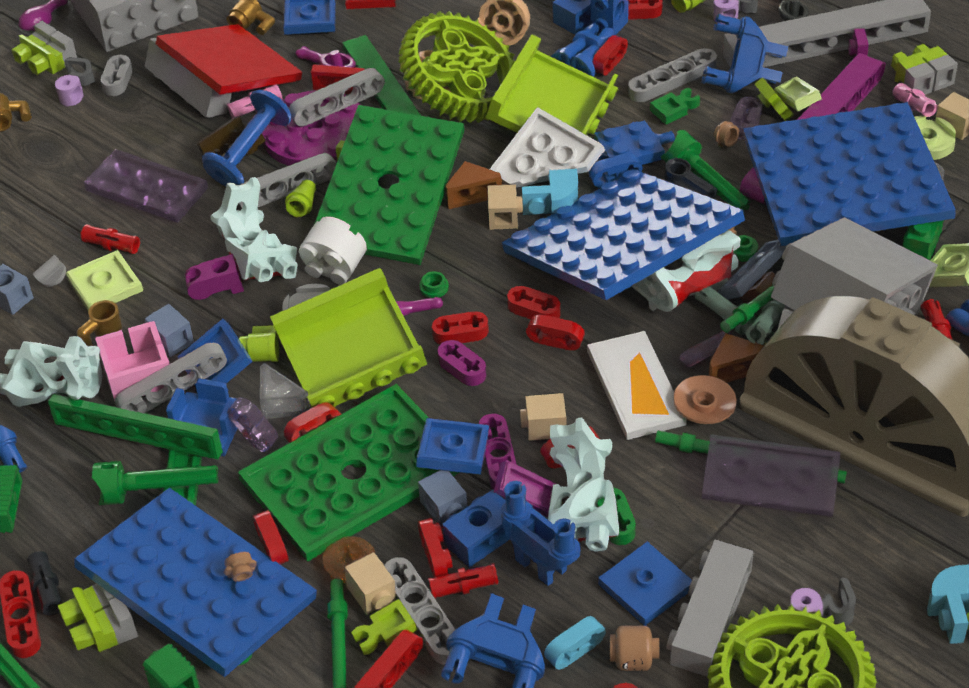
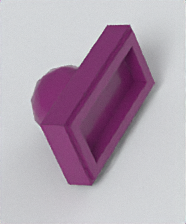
M508 460L501 462L494 492L505 499L504 488L506 484L511 481H520L522 485L526 486V501L538 513L548 517L553 485L556 484Z

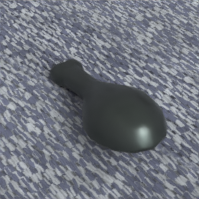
M782 0L779 5V15L783 21L808 17L809 15L807 6L800 2V0Z

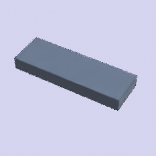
M779 240L765 243L718 290V293L727 300L742 297L783 255L787 245L780 246Z

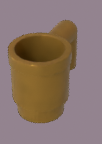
M239 0L226 18L228 25L239 24L244 29H247L257 19L261 21V24L256 28L257 33L260 35H264L275 23L274 17L262 11V7L257 0Z
M0 93V131H5L11 126V111H19L22 121L27 122L31 120L30 108L26 101H9L6 95Z
M109 300L94 303L88 311L90 319L78 328L77 337H80L87 346H93L90 338L91 333L94 332L97 337L122 330L117 304Z

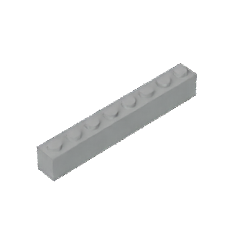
M883 0L760 26L759 28L769 42L788 46L786 57L777 58L765 55L763 67L848 49V41L853 40L854 29L865 28L869 45L928 32L931 10L924 0ZM727 33L724 34L723 57L729 67H731L737 38L736 35Z

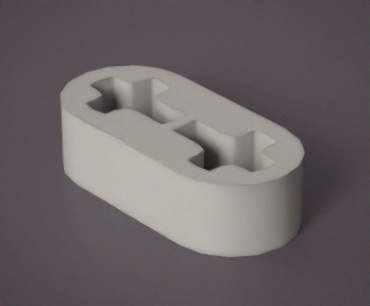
M116 55L107 61L101 77L104 94L117 96L126 90L132 75L131 61L126 55Z

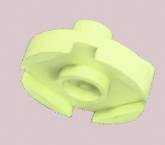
M915 116V120L933 160L944 158L954 151L956 131L949 122L938 117L933 121L926 120V116Z

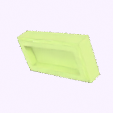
M794 77L774 89L782 101L797 111L822 99L819 90L799 77Z

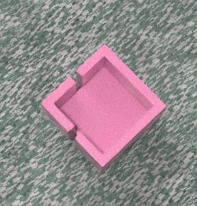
M155 321L128 328L134 351L133 354L128 355L122 330L95 338L100 349V358L114 402L120 392L169 365ZM158 385L154 387L150 392H157L164 387V385Z

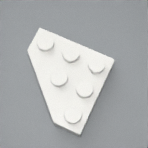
M537 107L490 170L500 173L502 183L505 185L516 184L517 188L548 181L549 170L577 169V174L588 172L605 149L601 143Z

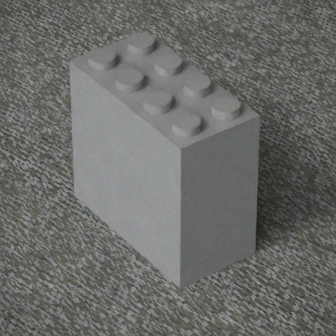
M70 0L106 52L199 17L196 0Z
M844 217L787 245L782 255L784 260L782 268L777 272L772 282L774 290L771 298L796 310L808 302L825 297L852 296L866 299L874 297L917 316L938 264Z

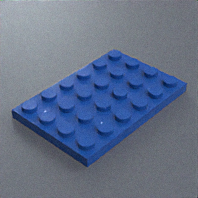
M171 488L165 490L74 558L77 570L223 677L227 676L316 599L317 590L276 561L272 562L269 556ZM248 552L252 560H255L257 563L255 570L252 572L253 575L249 579L239 582L224 574L226 568L225 559L235 553Z

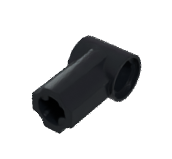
M674 158L666 163L664 181L690 189L712 199L716 197L717 188L690 171L691 166L686 160Z

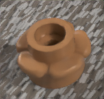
M723 121L714 131V138L718 142L719 147L724 145L731 147L737 142L739 137L738 127L728 121Z
M248 552L235 553L225 559L226 568L224 574L229 578H233L234 581H244L253 575L252 572L255 570L257 563L255 560H252Z

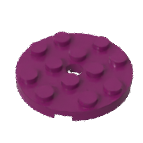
M315 91L292 93L287 95L282 101L289 108L297 99ZM330 97L324 99L320 107L325 106L329 102ZM355 103L306 126H298L292 119L286 126L270 122L262 132L265 139L263 142L264 148L272 158L287 166L322 153L330 154L337 163L336 146L341 140H346L356 109L360 104Z

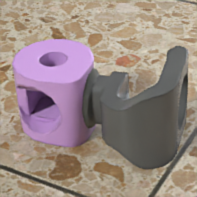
M714 0L713 19L715 21L717 14L738 19L739 10L743 13H756L758 0Z
M66 58L65 66L68 75L58 78L55 82L58 98L62 105L73 106L78 104L84 96L82 86L95 82L91 63L88 59ZM78 64L82 66L85 72L75 71L72 65Z
M840 578L838 597L843 607L839 608L836 606L830 594L824 595V598L821 599L816 591L809 588L796 590L792 594L790 605L792 604L797 611H802L806 605L808 613L812 614L820 609L821 617L826 614L828 617L833 615L835 623L840 624L844 622L845 626H848L853 622L856 597L847 578Z

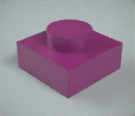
M865 28L854 29L853 40L848 41L849 56L855 58L859 53L867 55L869 44Z

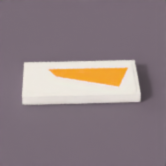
M645 331L587 345L589 357L627 440L657 433L658 430L665 431L686 425L687 419L675 408L673 400L674 391Z

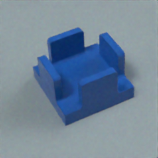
M199 378L196 382L197 393L186 392L184 394L183 389L176 388L166 409L168 419L218 429L223 451L221 456H225L246 411L245 403L236 401V398L229 397L227 384L223 382Z

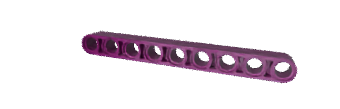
M859 53L820 94L822 99L811 104L797 120L853 111L881 80L885 72V62ZM753 167L742 180L739 191L745 197L766 205Z

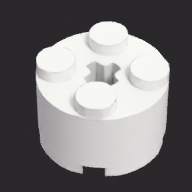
M323 217L314 224L299 248L300 257L306 264L305 271L315 278L320 277V275L329 277L338 285L346 283L366 252L367 246L362 235L358 232L355 236L349 231L351 226L340 219Z

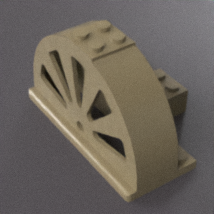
M852 296L825 297L808 302L796 309L784 321L750 364L746 375L744 393L740 397V410L960 517H965L969 514V357L959 348L960 343L947 338L932 327L931 322L874 297L871 299ZM776 369L783 371L827 410L829 414L773 382L769 377ZM832 395L840 398L844 407L838 405ZM885 417L889 422L896 424V426L884 427L879 423V420ZM853 431L861 434L864 440L857 438ZM890 441L945 447L953 451L956 467L899 448L891 444Z

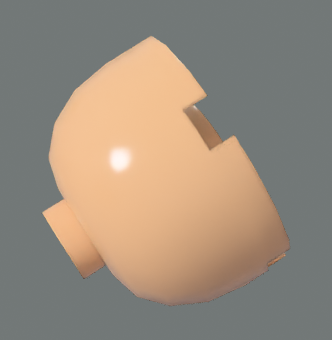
M487 0L480 8L478 21L482 26L487 25V29L491 32L496 31L495 35L498 38H503L502 43L510 46L516 44L526 34L530 25V13L523 0Z

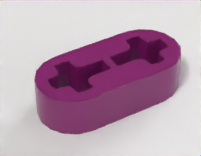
M449 340L441 343L438 347L439 365L467 386H477L485 381V361L465 345L455 340Z

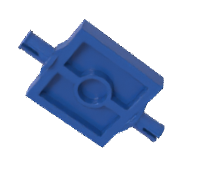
M646 121L595 132L594 140L601 143L605 149L598 160L632 153L643 165L662 160L660 156L665 154L662 144L674 142L675 136L672 131L655 134Z

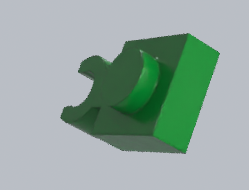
M691 88L683 89L678 96L671 92L650 102V111L667 125L688 115V109L697 108L700 105V96L697 95L691 98Z

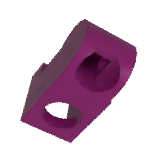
M233 254L192 266L184 274L188 295L196 300L206 299L213 293L231 289L233 294L244 291L241 275Z

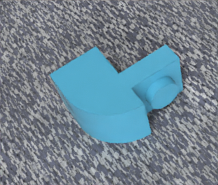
M577 169L549 170V185L522 187L523 215H552L557 213L559 208L572 206L578 201Z
M958 565L943 570L934 579L927 613L928 616H939L941 630H946L950 644L964 643L969 624L966 615L969 612V565Z

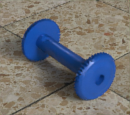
M255 90L252 92L250 101L258 113L251 119L225 153L224 157L211 152L203 155L202 163L204 169L218 183L227 186V183H234L239 186L243 184V175L236 165L240 163L270 122L280 126H286L291 122L292 117L288 106L275 94L266 90Z

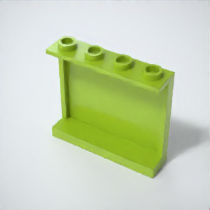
M532 34L492 98L486 118L518 133L538 107L583 134L594 135L600 122L597 117H604L609 103L606 101L612 102L618 90V87L614 86L618 75L614 74L610 83L607 84L537 50L541 38Z
M381 268L270 316L312 408L324 402L336 407L350 399H357L365 392L376 387L388 385L392 380L405 374L414 373L427 365L423 349L414 338L388 287Z

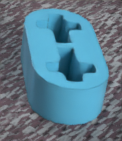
M588 616L553 639L546 647L544 656L556 669H563L596 647L604 638L606 629L595 617Z

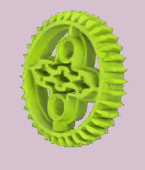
M439 11L437 14L430 13L427 17L423 16L407 30L401 41L398 62L401 64L400 71L404 73L403 80L409 81L408 88L415 90L414 96H420L422 104L427 102L431 105V110L435 108L440 111V115L448 114L449 119L457 117L459 122L466 118L469 123L474 120L480 123L484 119L489 120L486 118L493 98H484L487 84L486 79L497 72L499 84L501 85L515 62L513 60L514 54L508 52L509 45L502 43L503 38H498L495 35L496 31L491 32L487 29V25L482 26L479 24L478 19L472 21L469 15L464 18L459 12L453 16L450 11L446 14ZM435 35L433 53L421 62L418 53L419 42L426 37ZM448 86V87L450 88L451 92H449L448 90L444 89L443 87Z
M777 604L774 611L771 612L764 606L760 615L751 610L748 619L740 616L737 620V625L730 623L727 633L722 632L721 642H718L712 665L708 668V688H732L729 671L733 659L740 662V668L746 680L758 688H842L839 679L832 673L824 670L830 660V649L836 652L846 663L853 676L854 688H875L876 676H874V664L870 663V652L864 651L863 641H855V631L845 632L844 622L835 625L833 615L825 619L821 617L820 609L814 614L808 613L806 605L802 611H797L792 604L788 607V610H782L779 604ZM776 634L796 635L787 648L762 638Z

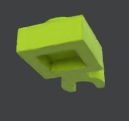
M763 77L755 83V86L761 92L757 97L767 108L772 105L785 121L794 115Z
M398 599L370 615L373 624L358 626L351 633L356 642L363 638H368L359 645L363 654L367 655L377 648L379 642L384 640L387 647H389L403 630L408 629L411 632H415L417 627Z

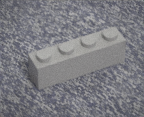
M156 38L150 39L145 67L155 77L162 80L171 90L179 94L205 117L212 118L216 115L228 113L227 104L230 103L232 93L219 95L155 44Z
M714 540L710 552H703L699 565V570L702 571L700 577H693L688 594L691 596L689 604H682L678 615V623H680L678 631L672 629L668 638L667 650L671 651L670 665L708 677V668L712 665L718 642H721L722 632L727 633V628L732 623L749 579L754 551Z

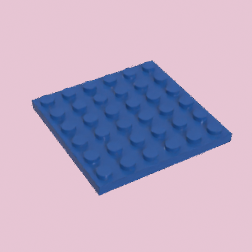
M908 102L850 112H839L825 116H814L775 124L758 125L743 129L744 140L780 246L793 243L844 217L872 232L955 218L956 209Z
M634 169L626 171L622 177L614 181L604 183L600 189L590 194L582 195L572 206H563L557 210V213L537 220L534 225L525 230L513 233L509 239L502 242L505 253L604 300H608L745 221L742 209Z

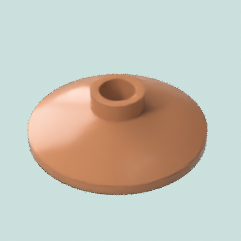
M699 375L687 378L676 387L673 400L677 411L686 419L699 424L722 422L733 414L736 407L734 390L723 380L712 376Z

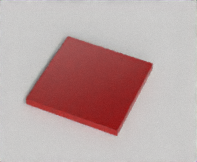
M239 24L159 35L156 38L155 44L219 95L301 80L302 71Z

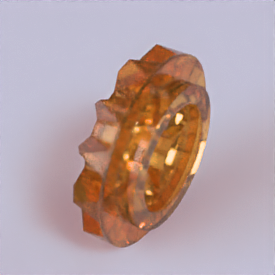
M354 536L343 537L326 548L323 555L324 570L329 573L331 579L338 578L345 583V566L348 565L345 562L346 553L355 562L373 552L375 553V550L363 538Z

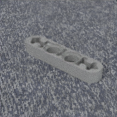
M702 48L641 74L629 81L628 96L635 102H645L706 75L703 74L706 66L716 69L717 54L711 49ZM679 69H687V70H690V71L681 72V71H678V70H679ZM664 78L667 81H657L656 79Z
M365 69L294 101L289 107L291 119L298 126L311 124L379 93L384 87L385 79L376 69ZM353 87L352 92L348 96L344 97L345 91L348 88ZM330 97L329 102L325 106L320 107L321 102Z
M322 153L258 177L260 190L263 191L259 192L258 207L286 197L303 180H311L315 185L330 180L337 164L330 154ZM305 172L302 179L294 181L297 174ZM280 182L276 189L269 190L273 183Z
M207 343L120 392L115 398L116 407L146 413L172 398L176 388L186 390L195 385L199 378L205 379L221 370L227 362L222 347L218 343ZM191 370L189 374L178 377V374L182 371ZM164 385L161 390L150 392L154 387Z
M397 557L390 559L384 566L395 580L396 600L399 599L415 622L417 627L416 633L423 638V644L437 663L445 665L449 650L447 651L444 647L440 648L439 637L442 635L443 641L446 644L449 635L455 631V628L412 563L405 558ZM399 572L401 575L404 574L405 584L402 585L397 574L393 575V573ZM411 593H419L423 596V599L418 603H409L405 600L406 596ZM427 617H434L439 620L438 625L432 628L422 626L421 622Z

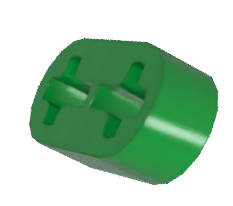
M613 488L616 498L618 522H620L622 529L626 531H620L619 529L618 536L609 537V541L616 545H626L635 538L636 523L624 493L618 488ZM601 498L596 507H601L605 499Z

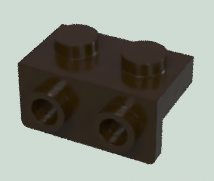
M234 117L198 141L197 146L202 156L211 152L224 157L225 153L245 129L241 118ZM263 134L259 136L245 156L258 150L257 146L265 141Z

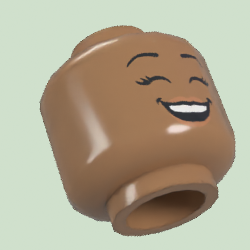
M619 626L615 634H610V662H615L619 670L646 671L651 668L652 659H659V638H652V632L648 626Z

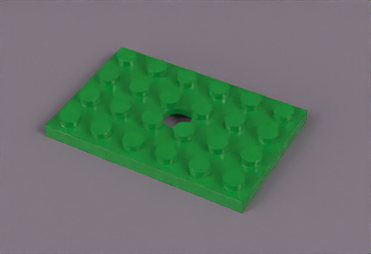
M358 105L316 222H319L323 217H333L348 223L351 226L349 231L355 236L359 232L364 238L367 246L365 255L421 265L446 184L448 183L465 131L464 123ZM385 174H393L399 178V183L391 185L389 189H384L379 186L378 180Z
M395 384L240 470L238 475L239 480L265 511L269 510L274 522L308 562L419 497L418 481L440 470L417 467V455L426 418L429 417ZM350 464L357 468H366L365 474L361 478L354 480L345 478L342 475V470ZM449 471L452 476H455V475H457L458 473H460V472Z

